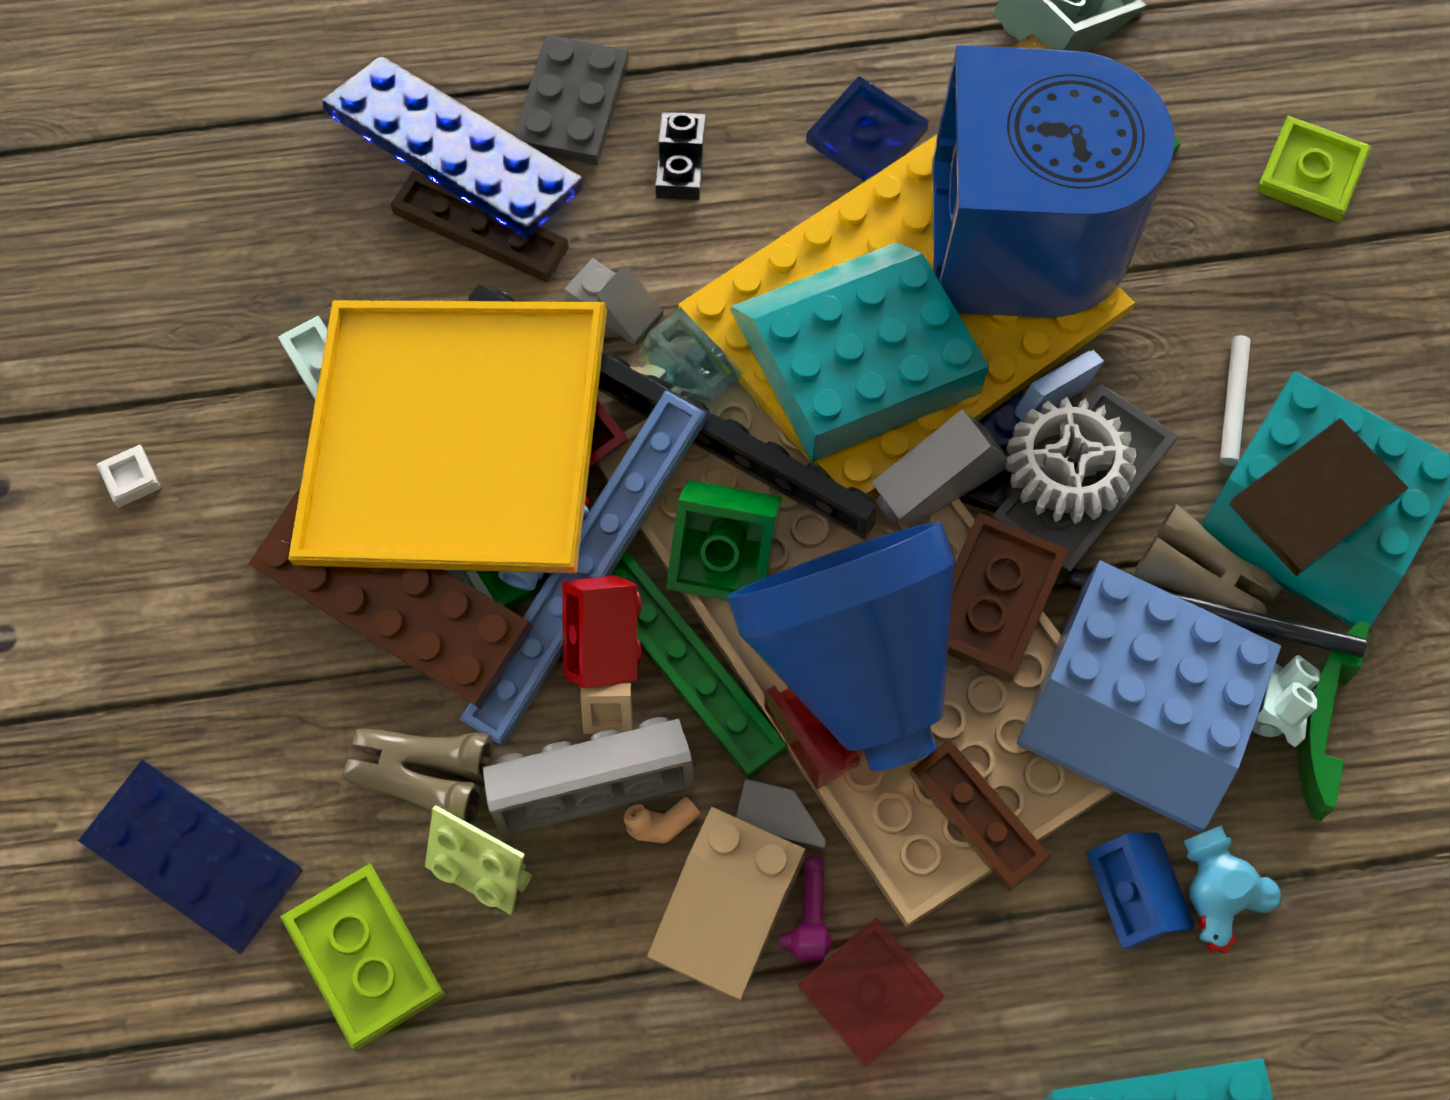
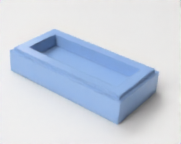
M1094 350L1087 351L1031 383L1017 406L1015 415L1022 422H1025L1026 414L1031 409L1041 413L1042 405L1047 400L1057 407L1066 396L1068 399H1071L1087 389L1104 360Z

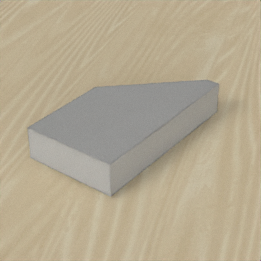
M745 779L736 818L800 847L824 852L826 840L794 790Z

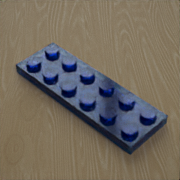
M382 56L378 57L322 99L323 113L524 238L532 234L582 190L581 176Z

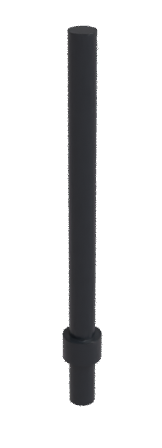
M1074 569L1070 580V587L1081 590V587L1091 573ZM1166 591L1252 632L1360 658L1364 656L1368 640L1366 638Z

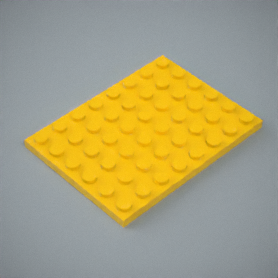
M937 135L678 304V314L810 463L811 461L733 317L731 306L896 242L923 253L933 270L932 158ZM1118 286L1108 298L1098 305L1069 316L1040 318L959 314L989 365L981 394L814 461L811 464L823 469L834 482L847 489L848 487H855L871 498L878 493L872 481L962 409L979 421L1131 313L1135 302Z

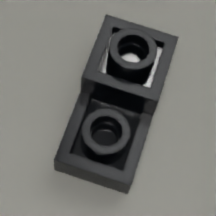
M662 112L655 185L656 198L700 200L705 114Z

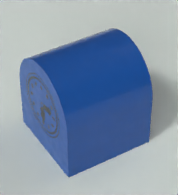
M956 45L932 158L933 271L958 314L1040 318L1069 316L1098 305L1108 298L1122 282L1169 168L1174 150L1173 124L1164 102L1154 88L1132 69L1110 58L1088 52Z

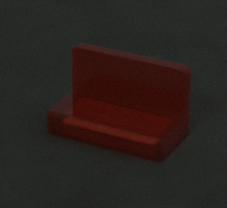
M773 685L765 690V711L817 790L860 764L861 758L855 750H847L789 688L779 692L776 686Z

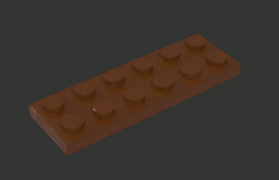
M299 488L248 564L481 709L532 630L533 625L444 570L294 566L288 560L300 493Z

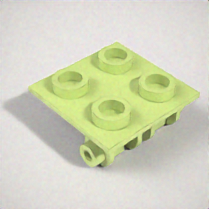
M435 805L432 809L425 867L431 870L440 880L454 883L474 894L483 904L489 907H497L511 915L514 910L517 890L523 892L532 877L531 873L525 871L526 865L523 864L525 854Z

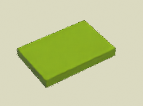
M371 863L280 916L350 1047L355 1052L446 996Z

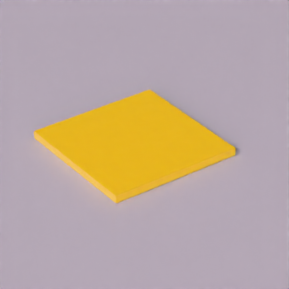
M332 301L288 560L294 566L577 573L607 316L605 303Z

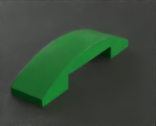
M1359 621L1346 634L1367 639L1370 623ZM1331 651L1318 669L1321 672L1320 682L1310 690L1317 698V708L1307 718L1305 739L1297 745L1298 772L1304 799L1311 817L1318 820H1323L1336 808L1344 760L1324 755L1338 681L1348 684L1361 669L1363 658Z

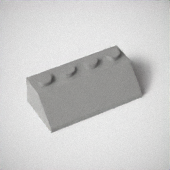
M665 717L646 720L639 725V729L620 733L617 729L604 730L592 735L591 741L571 745V742L568 741L552 743L542 749L543 753L523 757L522 754L504 755L495 759L494 765L483 767L489 812L501 837L695 789L692 757L680 720L668 721Z

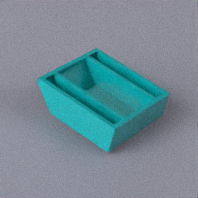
M897 242L731 306L733 317L811 463L981 394L989 368L924 254Z
M1294 371L1201 525L1233 553L1270 573V576L1284 590L1350 627H1353L1359 621L1370 623V628L1404 576L1450 494V455ZM1341 418L1409 488L1403 496L1296 577L1229 504L1236 495Z

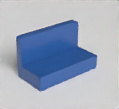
M1157 832L1126 833L1086 852L1122 949L1135 948L1165 934L1182 933L1194 929L1190 912L1161 837Z

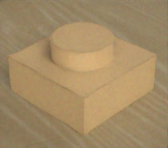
M618 683L589 688L581 687L583 734H596L609 729H617L620 733L633 729L631 683Z

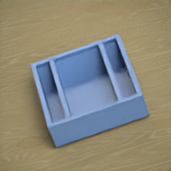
M1099 560L1081 587L1016 744L1190 829L1202 833L1239 769L1281 646Z

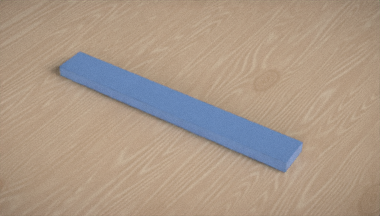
M665 390L583 521L577 573L550 574L523 617L533 625L532 630L481 709L470 703L461 716V721L481 733L490 734L492 740L505 746L563 652L562 581L604 577L612 574L707 421L708 415L706 412Z

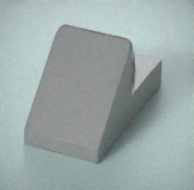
M592 258L564 288L565 298L571 302H604L607 308L606 326L633 345H636L663 315L662 308L625 264L617 273H614Z

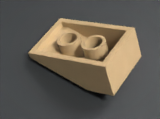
M711 807L685 862L647 958L741 1001L803 866L805 848Z

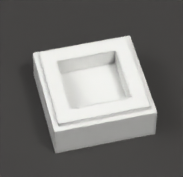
M141 445L97 464L117 508L161 489Z

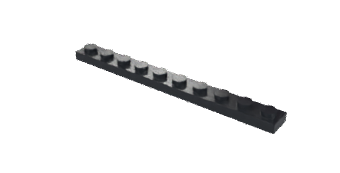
M478 284L468 297L469 301L515 302L507 293L501 290L493 292L481 284ZM602 352L599 391L647 418L652 413L665 390L706 412L708 415L707 421L693 444L860 538L866 539L875 525L877 506L872 503V500L866 493L855 487H848V489L831 480L830 476L820 467L813 464L806 466L791 458L789 453L779 444L771 441L764 443L750 435L749 431L739 422L732 419L725 421L710 413L707 406L693 397L685 399L671 391L669 386L660 378L654 375L646 377L633 370L622 357L614 353L606 355Z

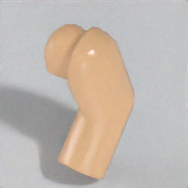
M684 796L665 813L649 811L642 804L633 805L625 811L623 822L626 825L627 833L634 839L664 844L673 840L701 814L692 801Z

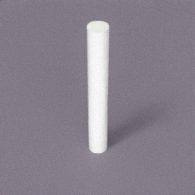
M1246 336L1233 337L1231 344L1220 463L1226 466H1235L1239 462L1251 342L1250 338Z

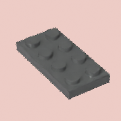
M1102 384L1088 398V410L1096 412L1098 408L1104 405L1106 410L1104 418L1110 420L1120 417L1121 425L1118 432H1131L1132 439L1128 447L1136 449L1137 456L1132 464L1135 466L1136 473L1133 480L1129 482L1130 488L1127 495L1122 499L1117 498L1118 503L1110 512L1102 508L1100 517L1094 521L1083 512L1081 521L1076 524L1072 521L1070 513H1064L1061 520L1055 523L1053 518L1054 510L1046 508L1045 512L1037 515L1035 511L1037 501L1034 499L1022 503L1020 496L1024 488H1015L991 517L1069 549L1059 572L1066 578L1071 575L1073 570L1175 444L1178 437L1168 428ZM1060 434L1056 437L1052 444L1059 442ZM1067 449L1064 458L1068 457ZM1068 458L1067 461L1073 463L1074 459ZM1078 462L1074 463V469H1075V471H1076ZM1107 470L1097 471L1096 475L1084 477L1082 487L1102 480L1108 474Z

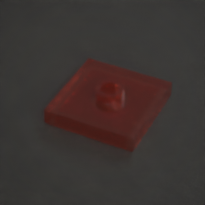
M877 917L800 981L797 986L865 1068L945 999L943 993Z

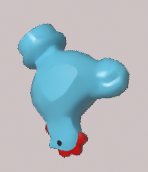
M1218 826L1183 842L1188 851L1186 857L1190 861H1196L1198 864V872L1191 881L1189 895L1200 917L1198 919L1202 930L1200 940L1207 943V948L1211 952L1227 953L1230 950V946L1236 943V937L1232 933L1234 916L1242 910L1269 913L1279 907L1281 891L1278 885L1270 878H1261L1255 868L1248 862L1230 855L1228 848L1231 845L1232 839L1231 837H1226L1222 826Z

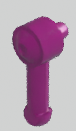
M817 856L808 857L804 862L802 922H799L791 932L780 933L779 948L791 951L797 961L824 963V958L831 949V936L826 930L825 923H823L824 860Z

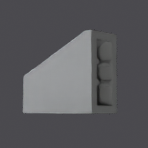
M962 409L872 481V484L881 494L875 500L891 521L894 522L896 519H899L910 526H914L1006 470L1008 456L989 431Z

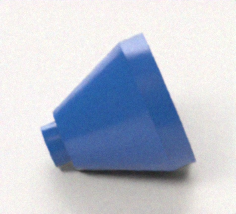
M941 521L906 528L831 552L755 581L726 597L741 638L847 750L863 749L870 771H883L899 767L923 758L937 749L930 726L943 717L955 559Z

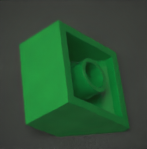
M687 480L677 504L666 589L727 600L726 597L732 592L767 577L776 539L782 497Z

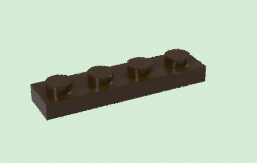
M414 171L411 172L390 204L394 215L547 283L569 249L567 238Z

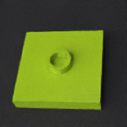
M1287 116L1256 192L1340 223L1368 157L1371 145Z

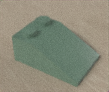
M1000 0L992 15L1003 25L1004 30L1010 36L1018 39L1028 49L1088 52L1140 14L1146 7V4L1142 0Z

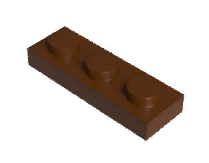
M950 739L911 768L909 775L1009 892L1049 860L1051 855Z

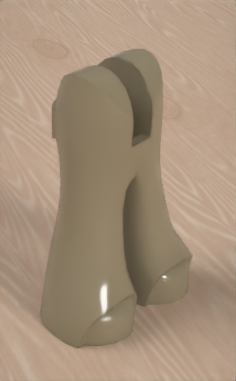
M1178 504L1173 506L1161 524L1152 544L1132 576L1163 590L1266 615L1268 610L1264 604L1274 603L1281 590V586L1270 576V573L1256 565L1254 566L1226 548Z
M356 729L351 746L364 753L380 756L378 765L371 762L347 759L342 773L343 779L359 787L411 802L432 812L433 807L436 805L471 825L473 824L482 799V791L477 784L430 777L411 771L408 768L416 766L485 783L483 767L491 766L493 756V742L490 734L474 732L453 737H424L380 729Z

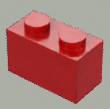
M616 575L562 581L564 678L582 688L637 681V665L640 664L642 658L641 644L637 638V617L641 614L642 602L637 591V584Z

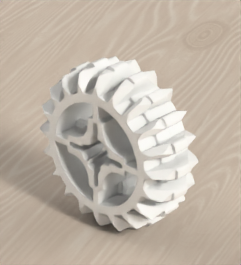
M1066 396L1061 400L1058 409L1049 400L1042 405L1041 413L1031 409L1026 414L1025 422L1019 421L1016 424L1013 432L1014 437L1009 440L1006 449L1010 455L1006 461V469L1008 472L1014 473L1010 480L1012 488H1024L1020 496L1022 503L1034 499L1037 501L1035 508L1037 515L1045 512L1046 508L1054 510L1053 518L1055 523L1061 520L1064 513H1070L1072 521L1076 524L1081 521L1083 512L1093 521L1100 517L1102 508L1110 512L1116 507L1118 503L1117 498L1122 499L1127 495L1130 488L1129 482L1133 480L1136 473L1135 466L1132 465L1137 456L1136 449L1128 447L1132 439L1131 432H1118L1121 425L1120 417L1106 420L1104 418L1106 413L1104 405L1098 408L1096 412L1088 410L1089 405L1086 398L1079 403L1078 407H1072L1071 402ZM1060 434L1059 442L1045 445L1044 449L1033 450L1042 440ZM1067 449L1068 457L1064 458ZM1068 458L1074 459V462L1072 463L1067 460ZM1078 462V465H1077V468H1076V471H1075V469H1074V463ZM1107 470L1108 474L1102 480L1082 487L1084 477L1096 475L1097 471Z

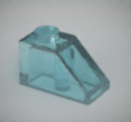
M682 308L678 309L647 333L638 360L644 366L646 364H653L666 370L665 383L671 391L707 403L712 402L740 380L744 374Z

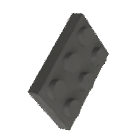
M545 35L512 139L514 150L598 165L629 62L628 50Z

